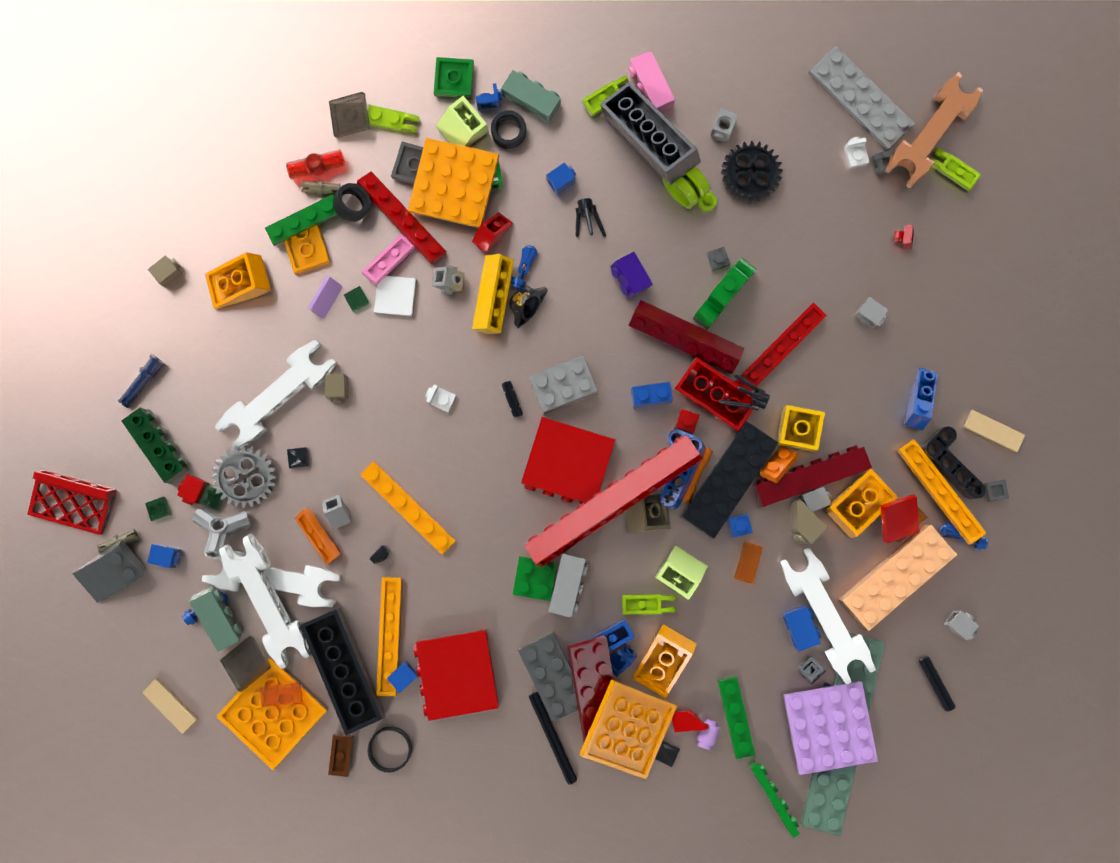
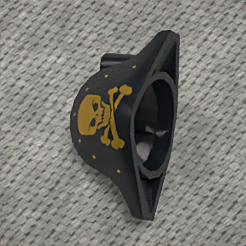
M527 286L511 296L509 306L514 314V324L518 329L538 311L548 292L546 287L533 289Z

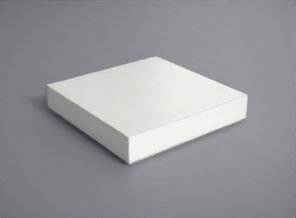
M386 276L377 285L374 313L412 317L416 279Z

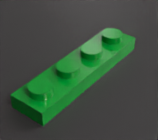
M333 194L265 227L274 246L338 215L333 208Z
M735 676L717 680L735 758L740 759L753 756L755 751L738 679Z
M754 760L748 764L790 835L793 838L800 834L797 830V827H799L798 822L794 816L790 817L786 810L789 807L783 798L779 800L776 795L778 789L773 781L769 782L766 775L768 773L763 764L758 765Z

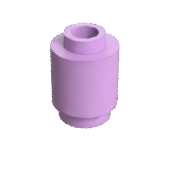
M706 719L704 723L709 725V729L699 730L696 739L698 741L697 746L712 750L713 746L716 745L720 727L717 726L718 722Z

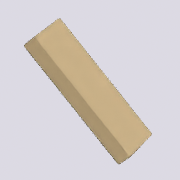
M974 410L970 411L963 426L964 429L1015 453L1018 452L1025 437L1024 434Z
M158 678L142 692L181 734H184L198 720Z

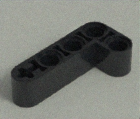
M949 426L936 430L921 446L922 450L938 471L967 499L982 498L986 493L985 485L947 449L957 438L956 430ZM943 431L948 433L949 438L947 441L942 437ZM930 444L935 447L934 454L929 451ZM944 458L949 461L948 468L943 465ZM958 472H961L963 475L961 482L957 479Z

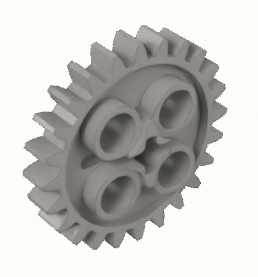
M245 445L242 446L240 451L237 446L234 447V452L227 449L228 456L221 454L220 458L222 461L216 460L215 462L219 467L212 468V471L217 474L211 476L212 479L217 480L212 486L219 487L215 493H223L220 499L222 500L227 497V504L235 501V507L242 503L243 508H245L247 503L253 507L254 501L261 504L260 497L267 499L268 496L265 492L272 493V489L269 486H275V482L271 481V479L276 478L275 474H271L275 467H269L272 460H265L267 454L259 455L261 449L257 450L256 453L253 452V446L248 451ZM248 459L252 462L253 466L246 468L243 466L242 461ZM257 467L259 468L258 471L249 474L248 477H247V480H245V478H242V479H240L239 481H237L235 484H233V485H231V486L229 485L230 482L239 479L240 476H241V473H242L243 475H246V474H248L249 472H251L253 469H255V468H257ZM225 470H234L235 476L228 477ZM254 476H260L263 482L261 484H256L253 482L252 478ZM241 485L245 488L246 492L240 494L236 491L235 487Z

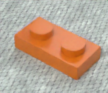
M781 446L760 470V476L778 483L796 462L798 453Z

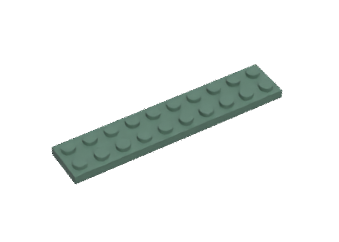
M849 633L851 638L857 636L856 634ZM862 636L870 650L872 662L876 670L870 673L861 660L855 659L849 662L847 672L851 682L862 681L869 714L885 642ZM836 672L833 686L845 684ZM857 765L812 773L801 819L802 826L841 836Z

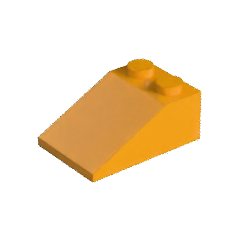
M245 252L205 273L214 309L253 299L271 290L262 255Z
M869 469L837 496L824 511L850 538L858 537L881 514L880 505L895 501L898 496L872 469Z
M663 624L632 679L666 698L692 657L697 643Z

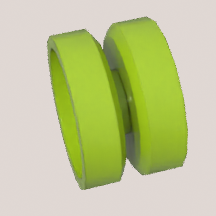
M696 166L672 185H669L663 178V183L668 192L678 203L687 209H692L698 203V197L703 198L711 190L706 177Z

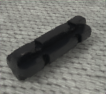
M511 381L502 383L509 407L512 408L513 417L522 416L523 412L521 407H519L520 404Z

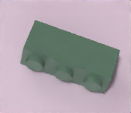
M512 70L501 87L502 96L550 123L561 105V98L556 92L546 90L541 83L529 80L520 71L517 73Z
M213 585L193 595L189 603L219 652L239 642L242 629L238 623L234 622L231 609L223 603L222 593L220 590H216Z

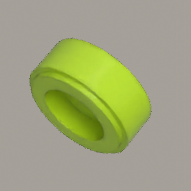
M711 192L698 199L699 208L705 212L712 211L717 205V197Z

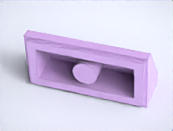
M326 276L310 303L309 309L313 313L325 318L341 291L342 285L330 276Z

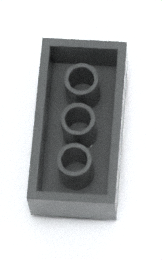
M554 631L519 648L518 652L552 722L578 710L571 666Z

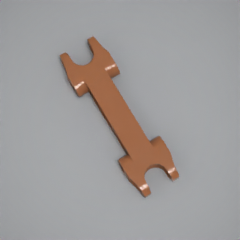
M959 72L948 80L934 97V100L941 105L913 143L910 144L903 140L890 157L885 171L891 173L897 166L907 168L910 178L905 186L909 189L934 164L935 161L928 157V154L955 117L958 116L965 120L978 104L983 89L977 87L971 94L962 92L958 85L962 74Z

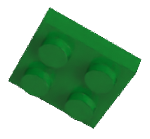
M436 57L434 96H464L465 98H471L474 60Z
M519 556L513 595L551 601L557 563L549 562L541 568L535 565L532 558Z

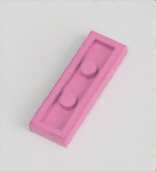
M400 234L362 271V274L377 286L415 249V246L405 236Z

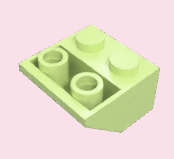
M464 96L449 106L436 124L438 130L449 143L470 147L488 133L486 122Z
M675 545L654 578L689 600L700 584L708 566Z

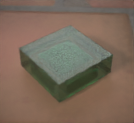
M360 286L344 294L353 312L369 304Z

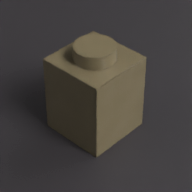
M166 255L148 268V271L155 280L165 288L183 274L179 269L181 265L176 259H170Z
M325 374V397L331 400V402L338 403L342 402V399H348V384L345 374Z

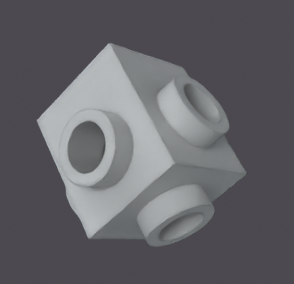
M455 266L435 268L432 286L442 289V293L445 294L462 291L464 273L458 271V268Z

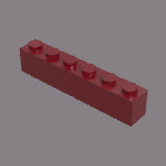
M640 300L628 325L731 374L735 371L744 351V347L643 300Z
M855 445L847 448V453L840 455L838 451L828 455L829 459L822 461L821 458L810 461L811 465L804 468L803 464L793 467V472L785 473L778 483L766 478L757 480V485L752 487L760 508L872 469L865 447L858 448Z

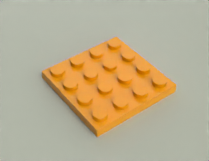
M426 138L408 212L479 228L484 220L500 157L499 154Z
M270 657L216 717L264 763L274 770L328 709L284 668L281 669Z
M611 679L579 754L584 758L647 779L677 706Z

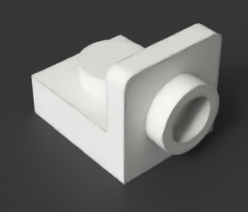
M854 137L848 140L849 142L845 145L844 151L849 169L868 165L869 159L865 148L866 138Z
M437 385L429 388L425 395V398H427L426 402L429 405L449 413L457 397L455 394L441 389Z

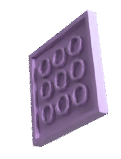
M862 681L783 695L799 775L878 761Z

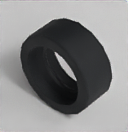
M512 110L498 113L491 123V134L494 142L505 149H513L522 144L526 137L524 118ZM505 120H513L519 125L520 132L516 138L505 140L498 134L499 124Z
M355 183L344 184L334 195L333 208L342 219L356 222L361 220L370 210L371 197L360 185ZM344 194L355 196L360 200L362 209L360 211L349 209L343 203L342 196Z

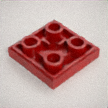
M910 495L880 505L884 542L890 543L920 532L917 496Z

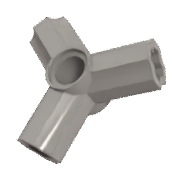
M203 507L197 509L192 518L194 523L209 532L204 554L212 559L221 557L219 549L225 546L226 540L231 534L251 527L245 511L223 518L217 517Z

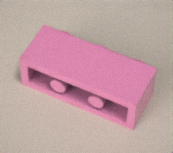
M649 51L631 59L628 70L631 77L635 78L638 83L636 84L637 89L660 112L673 107L675 98L652 52Z

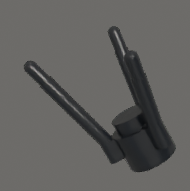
M584 198L577 202L578 208H575V236L579 237L580 215L586 217L589 234L593 235L590 216L594 214L603 237H606L596 205H593L592 199Z
M735 374V378L754 390V392H751L740 386L737 387V390L752 396L750 402L753 404L719 400L720 404L752 408L758 411L759 408L765 409L770 395L743 377Z

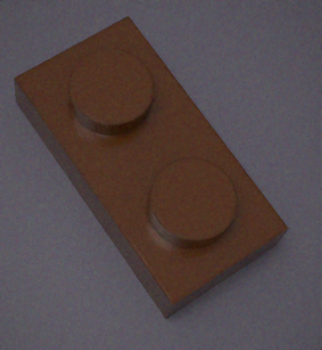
M333 734L328 775L349 776L354 736Z

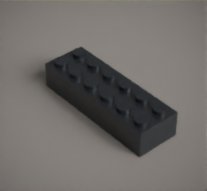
M630 81L600 104L605 118L669 185H672L701 163L697 148Z
M746 421L679 518L710 539H714L779 442Z
M341 608L301 624L300 627L345 735L382 720L386 715L378 696H376V691Z

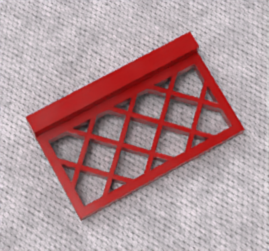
M44 469L34 471L32 479H35L27 515L98 535L103 534L111 498L115 496L116 489ZM41 483L47 485L50 490L44 496L40 492ZM60 489L65 490L69 496L63 501L60 500L56 493ZM78 494L83 495L87 501L79 506L74 498ZM53 495L57 504L50 508L45 498ZM97 499L104 501L103 509L97 511L93 504V501ZM71 500L76 509L68 513L63 503ZM40 501L46 509L42 513L35 512L36 503ZM89 504L94 514L86 518L81 508ZM58 506L64 514L61 518L55 517L52 512ZM76 511L83 520L79 523L73 522L70 516ZM96 516L99 521L98 529L93 528L88 520Z

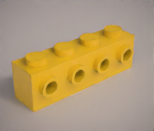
M501 254L485 255L472 325L473 330L485 334L501 333L514 259Z

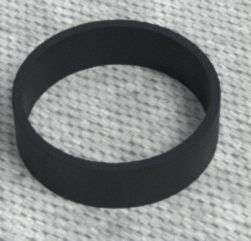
M397 727L380 729L369 741L367 750L369 760L376 769L382 772L390 773L400 770L406 765L412 754V743L409 736ZM383 731L398 732L407 741L409 749L407 759L396 768H385L379 765L372 755L373 740Z

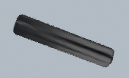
M925 656L919 659V663L944 710L949 712L955 709L956 706L930 657Z

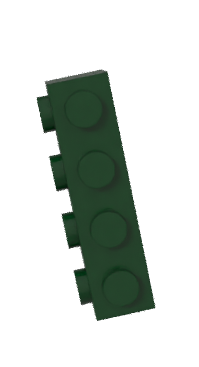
M140 407L121 420V422L163 482L171 484L189 471L186 466L188 463L183 456L177 454L175 451L177 449L176 445L171 440L168 441L164 428L161 425H157L154 421L156 417L152 411Z

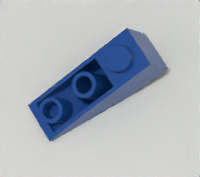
M923 368L918 369L907 406L904 425L923 431L932 419L938 373Z

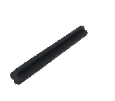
M533 692L529 695L530 702L568 785H571L577 781V777L539 693Z

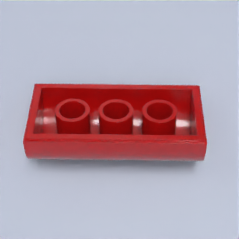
M698 357L694 359L674 388L738 432L754 410L752 408L720 404L719 400L753 403L750 402L752 396L737 390L738 384Z

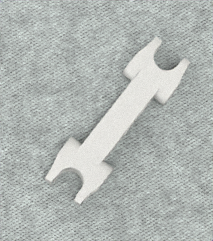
M317 340L309 342L291 354L286 360L291 368L246 406L242 401H239L224 413L215 428L222 432L232 425L239 427L240 435L233 443V449L237 446L241 450L243 445L246 447L258 440L267 430L262 425L267 418L306 384L311 390L317 388L325 381V374H330L335 369L337 363L333 359L326 361L322 365H314L312 361L313 354L321 346Z
M252 534L243 538V544L246 548V556L244 557L238 556L228 544L220 548V556L225 572L233 583L241 580L268 634L263 636V644L269 656L281 669L287 667L290 663L286 647L296 648L304 658L310 657L312 653L300 627L303 623L300 620L291 622L264 570L270 567V559Z
M808 547L803 550L808 561V566L803 572L792 570L786 560L781 561L780 564L785 574V580L793 595L796 597L804 593L833 647L825 651V654L832 668L847 685L851 683L847 666L852 660H861L870 673L876 669L872 662L870 650L862 636L859 634L851 638L822 585L823 582L830 578L821 561L817 559Z
M233 550L238 556H246L245 552ZM305 565L304 574L271 567L264 569L275 590L299 594L297 604L309 607H335L336 601L325 598L321 593V586L327 580L341 581L342 575L333 573L325 568ZM224 566L219 575H203L202 577L203 582L230 591L239 592L240 584L242 583L241 580L233 583L225 572Z

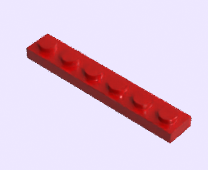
M372 171L357 180L356 184L362 186L368 192L371 201L431 265L446 255L447 251L408 212L406 207Z
M813 302L756 359L741 377L757 387L827 315ZM737 379L735 381L742 388L753 391V389Z

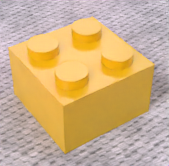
M790 405L784 406L777 436L778 445L809 452L818 451L825 412Z

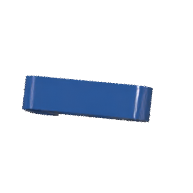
M678 429L670 431L668 442L671 445L674 444L677 436L685 437L687 435L693 444L699 443L697 450L703 457L706 448L698 437ZM701 461L665 485L660 496L663 505L672 510L677 509L681 505ZM678 478H683V483L680 486H675V481ZM668 498H674V501H668Z

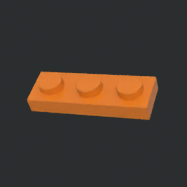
M309 507L303 509L294 518L326 565L332 563L341 555L337 546L331 541L326 530L322 528Z

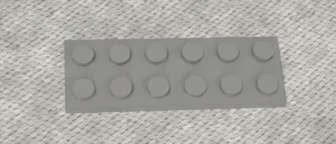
M837 46L828 52L808 72L886 151L915 124Z

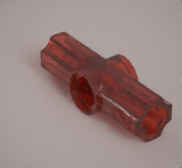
M341 149L323 154L312 153L306 158L286 163L287 172L291 180L312 174L321 175L325 171L345 166ZM314 162H320L317 167H312Z

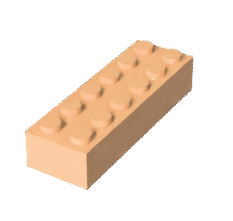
M924 525L920 528L919 533L913 534L838 599L863 630L870 631L957 556L932 525Z

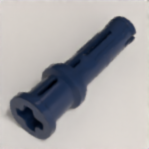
M153 354L149 356L150 359L144 367H140L139 375L121 398L118 399V402L122 403L121 405L129 408L148 381L155 378V374L161 366H165V363Z

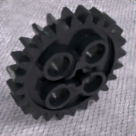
M753 141L750 142L749 146H747L746 142H743L742 148L737 144L735 151L730 149V156H725L727 162L722 163V167L726 169L721 171V174L726 175L722 178V182H728L725 185V189L732 188L729 193L730 195L736 192V199L743 196V202H745L748 197L752 203L755 197L760 202L762 196L767 199L769 196L768 192L770 194L775 192L774 188H778L780 185L778 182L781 181L782 177L779 175L782 174L783 169L779 168L782 162H776L779 155H772L774 149L767 151V144L762 148L761 142L754 146ZM738 160H744L747 165H740ZM757 160H763L765 165H759ZM744 178L747 183L741 184L738 179ZM757 178H763L766 183L760 184Z

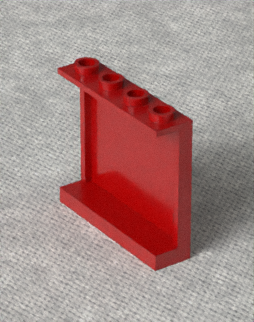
M541 417L521 484L525 485L524 489L535 492L536 489L543 490L542 494L554 497V494L562 496L561 500L572 503V500L578 501L580 504L587 503L593 499L592 497L596 493L600 492L616 439Z
M487 629L415 642L416 646H413L415 658L418 657L419 661L416 670L418 677H421L422 680L420 694L421 697L424 696L425 698L423 713L424 716H428V721L499 708Z

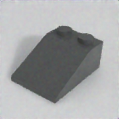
M120 539L72 574L94 600L99 603L142 577L146 567L125 542Z

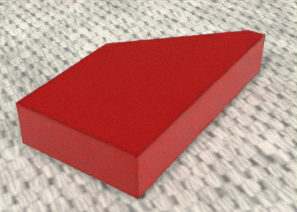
M692 710L675 711L673 715L674 732L709 729V725L702 722Z

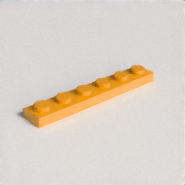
M915 439L897 450L968 545H971L986 534Z
M373 461L360 474L440 554L443 555L456 542L376 462Z
M382 577L376 696H397V690L387 678L398 668L402 578Z

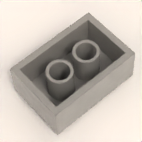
M583 356L529 376L543 414L597 394V389Z
M562 554L548 612L572 618V614L577 613L579 602L576 601L577 594L581 595L584 583L580 581L582 575L586 576L588 564L585 563L586 559Z

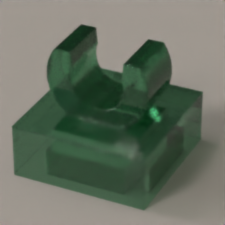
M206 486L199 504L219 511L224 500L220 499L223 493L216 494L217 489Z
M166 497L145 503L151 521L171 515Z

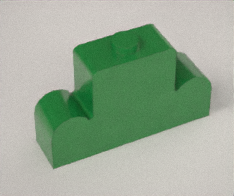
M741 257L711 292L693 319L708 330L754 274L756 268Z

